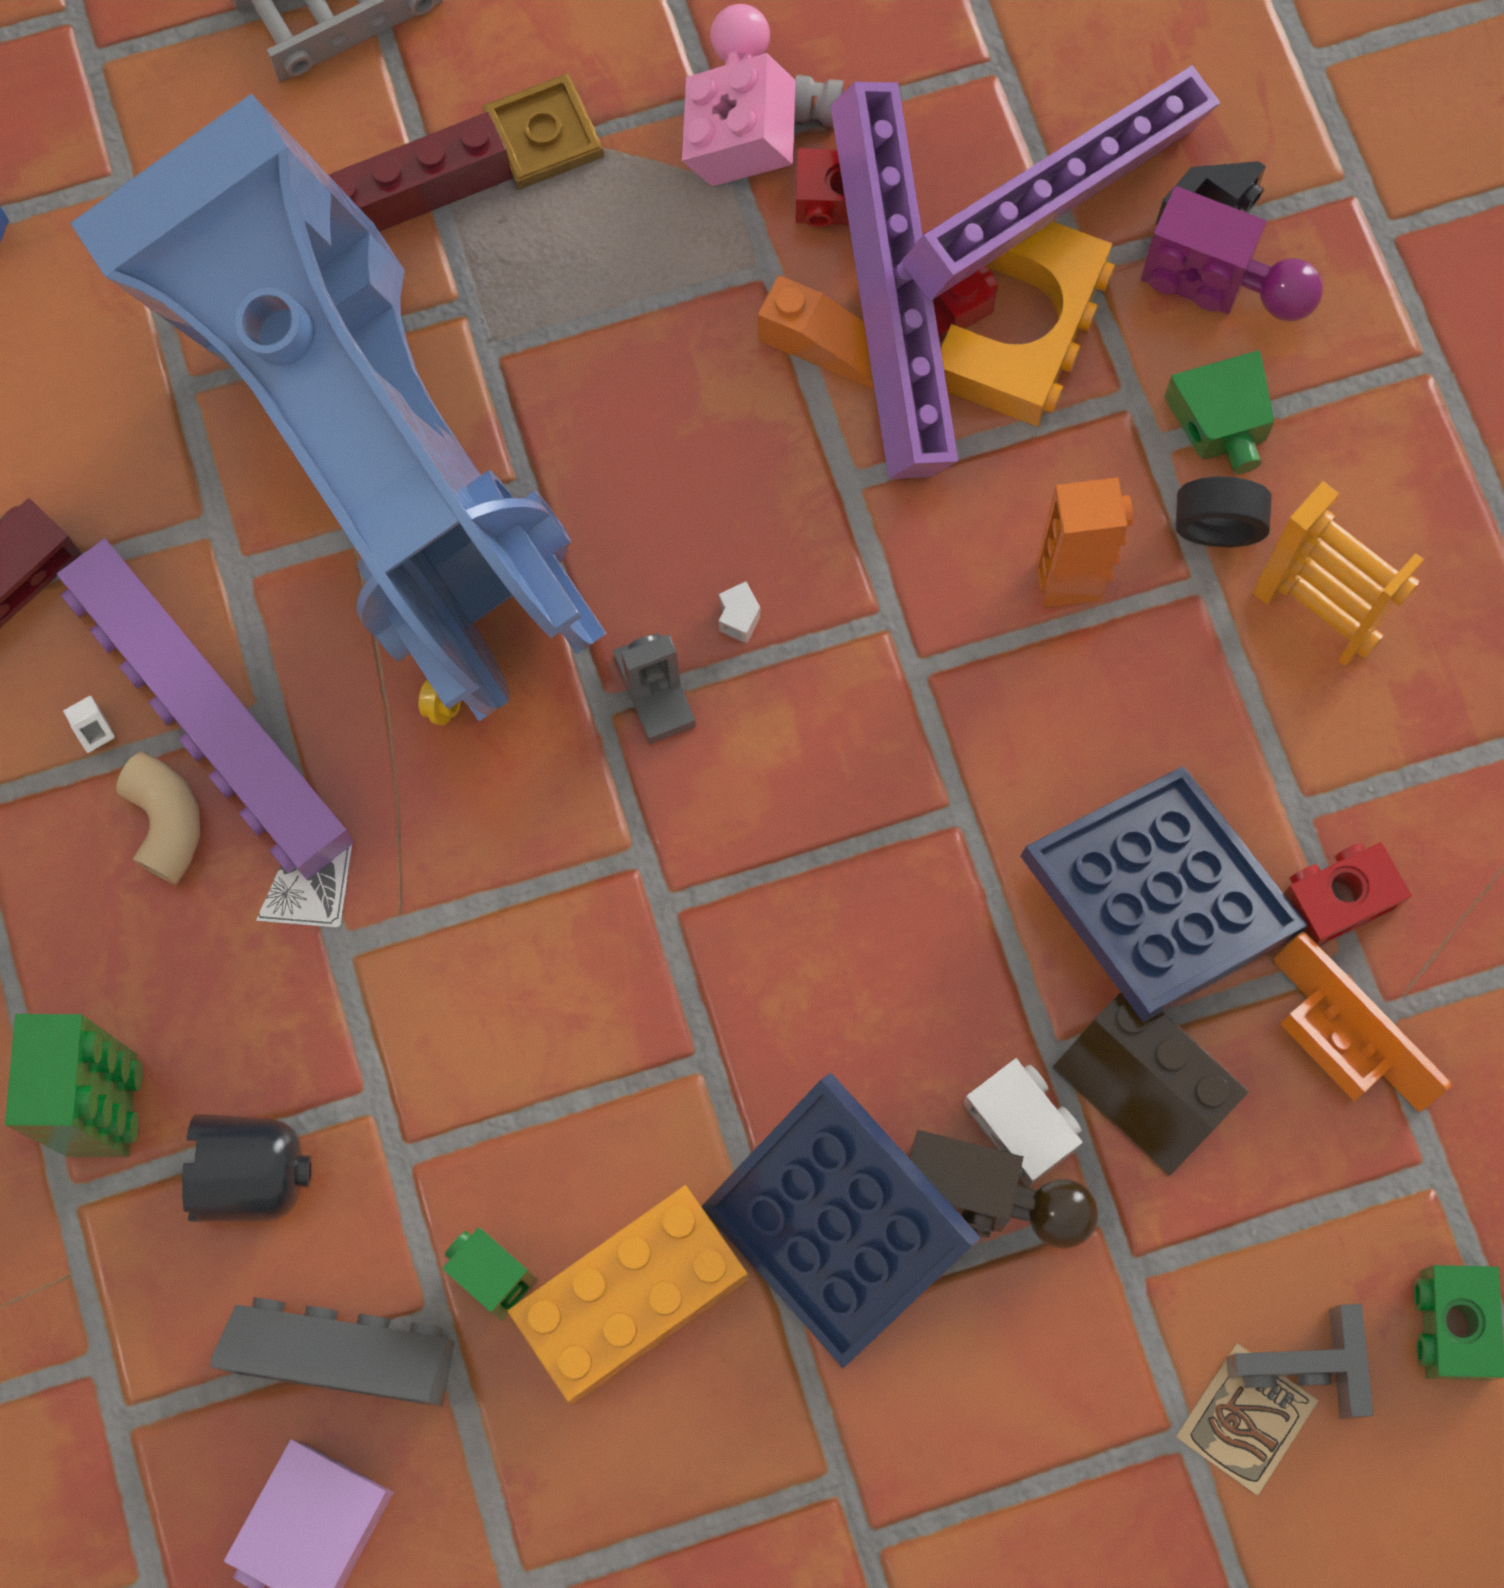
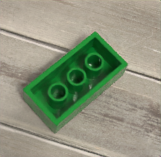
M15 1014L5 1126L66 1157H129L130 1143L137 1141L139 1132V1118L137 1112L133 1111L134 1091H139L142 1086V1062L137 1060L135 1052L82 1014Z

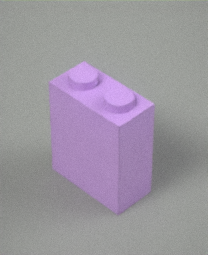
M290 1439L224 1562L237 1569L233 1578L249 1588H265L266 1585L270 1588H343L394 1492L300 1440Z

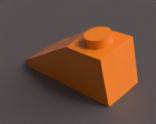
M778 275L758 313V341L875 390L864 321L823 293Z

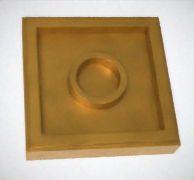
M569 73L482 105L484 113L489 111L506 147L512 178L518 190L604 157L602 144Z

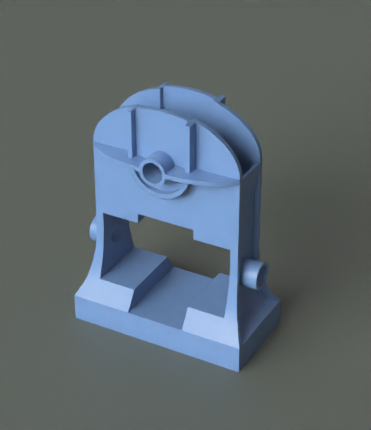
M252 93L70 223L107 279L235 369L251 388L361 556L358 565L366 583L358 596L356 604L359 619L365 628L376 636L381 645L396 661L399 662L409 654L412 655L448 709L463 700L468 704L478 721H481L509 701L510 693L503 673L474 623L513 596L550 638L561 633L576 654L606 635L605 630L560 564L565 557L568 545L571 543L562 523L536 490L524 498H514L492 471L487 470L480 475L435 407L417 372L402 322L401 290L405 269L375 224Z

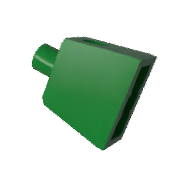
M1253 351L1171 375L1164 395L1166 402L1199 457L1209 459L1227 454L1235 474H1244L1259 467L1262 461L1255 445L1267 440L1274 424L1260 351Z

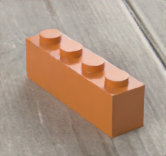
M1119 477L1055 486L1036 559L1043 608L1102 601L1107 584L1113 582V566L1120 562V546L1126 545V528L1133 525L1131 498L1129 495H1122Z

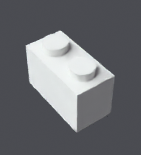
M1015 1058L969 1093L963 1105L998 1150L1024 1156L1019 1177L1029 1187L1080 1147L1083 1142L1077 1134L1082 1130L1076 1119L1064 1106L1056 1109L1044 1094L1048 1090V1086L1039 1072L1030 1064L1024 1068Z

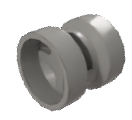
M797 74L794 123L806 124L808 121L814 120L820 121L823 127L834 128L830 105L843 93L844 80L829 79L822 83L815 82L811 76ZM814 96H817L816 106H813Z

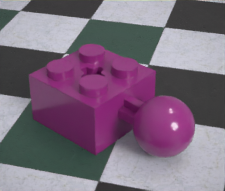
M1178 186L1174 187L1153 234L1141 281L1149 283L1152 288L1161 293H1174L1190 299L1202 309L1221 311L1226 314H1230L1242 286L1260 293L1262 304L1267 312L1283 321H1298L1306 318L1318 307L1323 295L1321 276L1310 263L1301 259L1289 258L1269 266L1253 260L1267 220Z

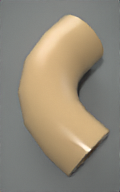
M140 751L134 754L125 764L116 786V792L120 797L142 808L149 817L150 828L147 836L132 860L153 875L177 886L191 864L201 837L200 808L188 782L166 763Z

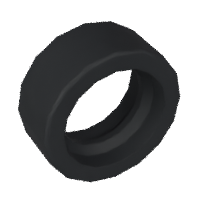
M1215 476L1185 483L1177 492L1176 532L1183 539L1212 547L1232 548L1261 542L1270 534L1272 493L1264 485L1237 477Z

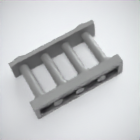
M232 0L238 12L254 6L274 39L276 45L267 49L279 82L292 76L302 75L312 66L415 15H423L429 12L435 5L443 2L442 0H357L358 5L334 16L325 0H304L318 25L293 36L272 0Z

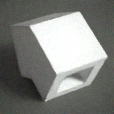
M745 581L718 594L719 606L723 611L719 619V631L747 644L760 620V606Z
M91 695L63 710L73 732L87 753L115 738L107 718Z

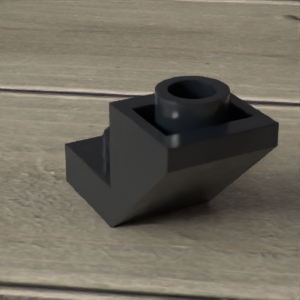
M1259 161L1191 167L1175 186L1235 209L1249 212L1264 191V188L1260 186V182L1266 166ZM1173 189L1162 200V204L1156 221L1157 225L1164 212V209L1168 203V200L1172 194Z

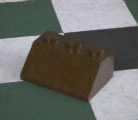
M1121 992L1093 1020L1052 1067L1168 1176L1184 1162L1249 1093L1240 1082L1163 1012L1142 1022Z

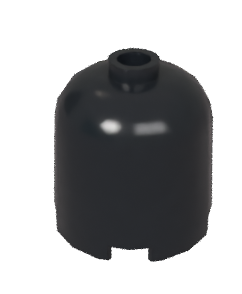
M195 1114L192 1117L187 1132V1140L197 1141L194 1163L183 1164L182 1177L184 1212H189V1222L278 1220L287 1215L294 1207L298 1199L300 1187H310L312 1156L302 1155L300 1139L293 1128L286 1123L273 1119Z

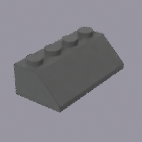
M254 1297L252 1307L235 1305L212 1355L211 1368L234 1374L443 1407L455 1342L448 1338H443V1327L411 1322L410 1332L389 1329L390 1319L358 1314L357 1324L336 1321L338 1313L336 1310L306 1306L304 1315L284 1312L285 1302Z

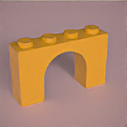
M1052 222L985 265L989 269L1039 288L1054 305L1058 322L1042 338L1030 343L1017 345L1001 343L951 324L941 346L947 393L1036 427L1039 426L1045 411L1053 414L1064 387L1057 384L1062 370L1071 373L1081 345L1074 343L1079 330L1089 331L1098 309V304L1092 303L1097 289L1103 292L1106 291L1113 275L1115 264L1108 262L1113 243Z

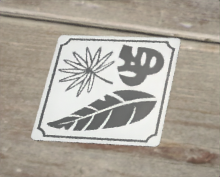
M352 845L308 880L303 877L297 868L288 874L280 865L256 921L340 927Z

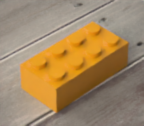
M684 1185L508 1309L507 1312L567 1402L574 1405L748 1280V1273L687 1185Z

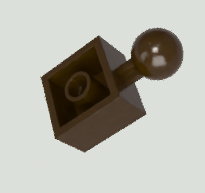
M917 1130L909 1159L980 1237L990 1238L991 1232H1001L1009 1222L1010 1217L1030 1222L1033 1231L1040 1240L1060 1249L1073 1248L1084 1243L1095 1230L1098 1220L1097 1204L1090 1191L1082 1184L1069 1179H1056L1044 1184L1038 1190L1017 1186L1024 1156Z

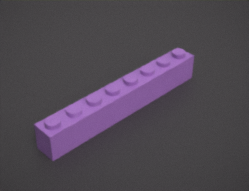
M1193 65L924 234L901 260L902 265L928 300L935 299L1191 133L1220 104L1219 100Z
M854 82L830 106L888 478L933 477L958 462L933 300H928L901 263V260L923 235L899 84L896 82Z
M105 538L57 573L58 577L68 588L60 594L79 618L88 613L97 625L89 631L108 654L115 648L122 654L126 661L119 665V667L137 690L145 684L149 687L156 697L148 703L168 726L176 720L185 731V734L178 738V740L195 761L198 762L204 757L208 759L216 769L208 775L209 778L227 799L236 794L246 807L239 812L240 816L257 836L265 830L271 836L276 845L269 851L288 874L297 868L303 877L308 880L355 843L346 828Z

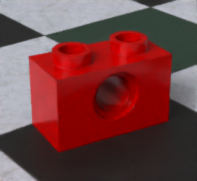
M798 148L795 223H806L817 228L827 227L831 224L849 225L845 196L835 192L836 190L843 189L838 151Z
M1362 842L1354 844L1334 856L1337 863L1323 870H1320L1317 864H1313L1298 871L1289 878L1292 884L1283 894L1308 924L1303 932L1319 947L1399 909L1412 896L1382 842L1365 849ZM1341 882L1348 885L1353 891L1354 901L1344 902L1339 900L1333 893L1332 883Z

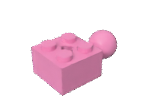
M747 4L730 5L718 13L710 31L712 47L718 57L725 62V65L686 77L682 162L712 187L793 165L796 80L768 53H765L770 41V29L764 15L756 8Z

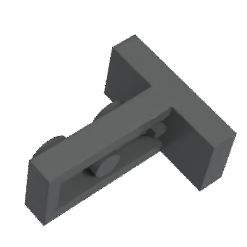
M660 633L644 636L628 645L613 650L614 658L649 744L696 727L694 716L681 687L677 652L669 634L662 637Z
M1362 1304L1338 1305L1329 1309L1333 1350L1235 1353L1226 1357L1228 1379L1243 1378L1244 1388L1277 1387L1276 1377L1298 1376V1386L1332 1385L1331 1375H1335L1340 1419L1373 1416Z

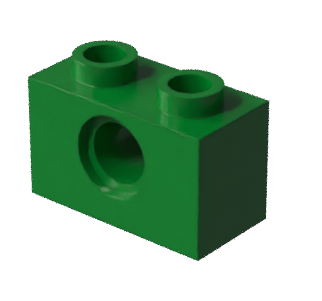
M480 1227L472 1235L468 1231H464L445 1252V1256L449 1261L442 1269L488 1311L502 1321L509 1314L507 1310L517 1304L538 1281L521 1263Z
M1432 1265L1420 1270L1421 1278H1416L1414 1282V1304L1417 1311L1423 1312V1333H1419L1417 1336L1416 1354L1418 1364L1425 1366L1426 1379L1491 1381L1504 1378L1499 1266ZM1451 1308L1459 1310L1467 1320V1331L1462 1338L1453 1335L1447 1327L1446 1316Z

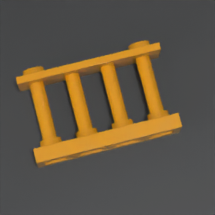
M1322 481L1289 518L1252 594L1266 605L1279 592L1285 597L1291 594L1350 641L1338 659L1346 667L1356 654L1365 659L1383 638L1384 635L1377 629L1393 605L1397 604L1400 607L1419 585L1420 581L1413 575L1424 559L1415 553L1398 572L1334 522L1336 516L1330 510L1339 493Z

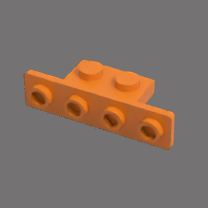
M1300 932L1273 959L1274 963L1308 997L1280 1023L1281 1026L1353 1101L1364 1094L1382 1075L1418 1112L1426 1109L1451 1087V1082L1305 932Z

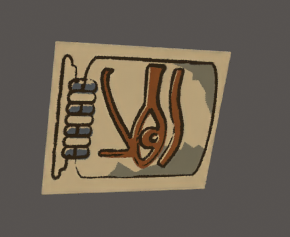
M1236 1343L1229 1356L1235 1353L1251 1352ZM1225 1360L1176 1435V1438L1258 1496L1319 1400L1286 1377H1276L1277 1387L1244 1388L1243 1378L1228 1379L1227 1360Z

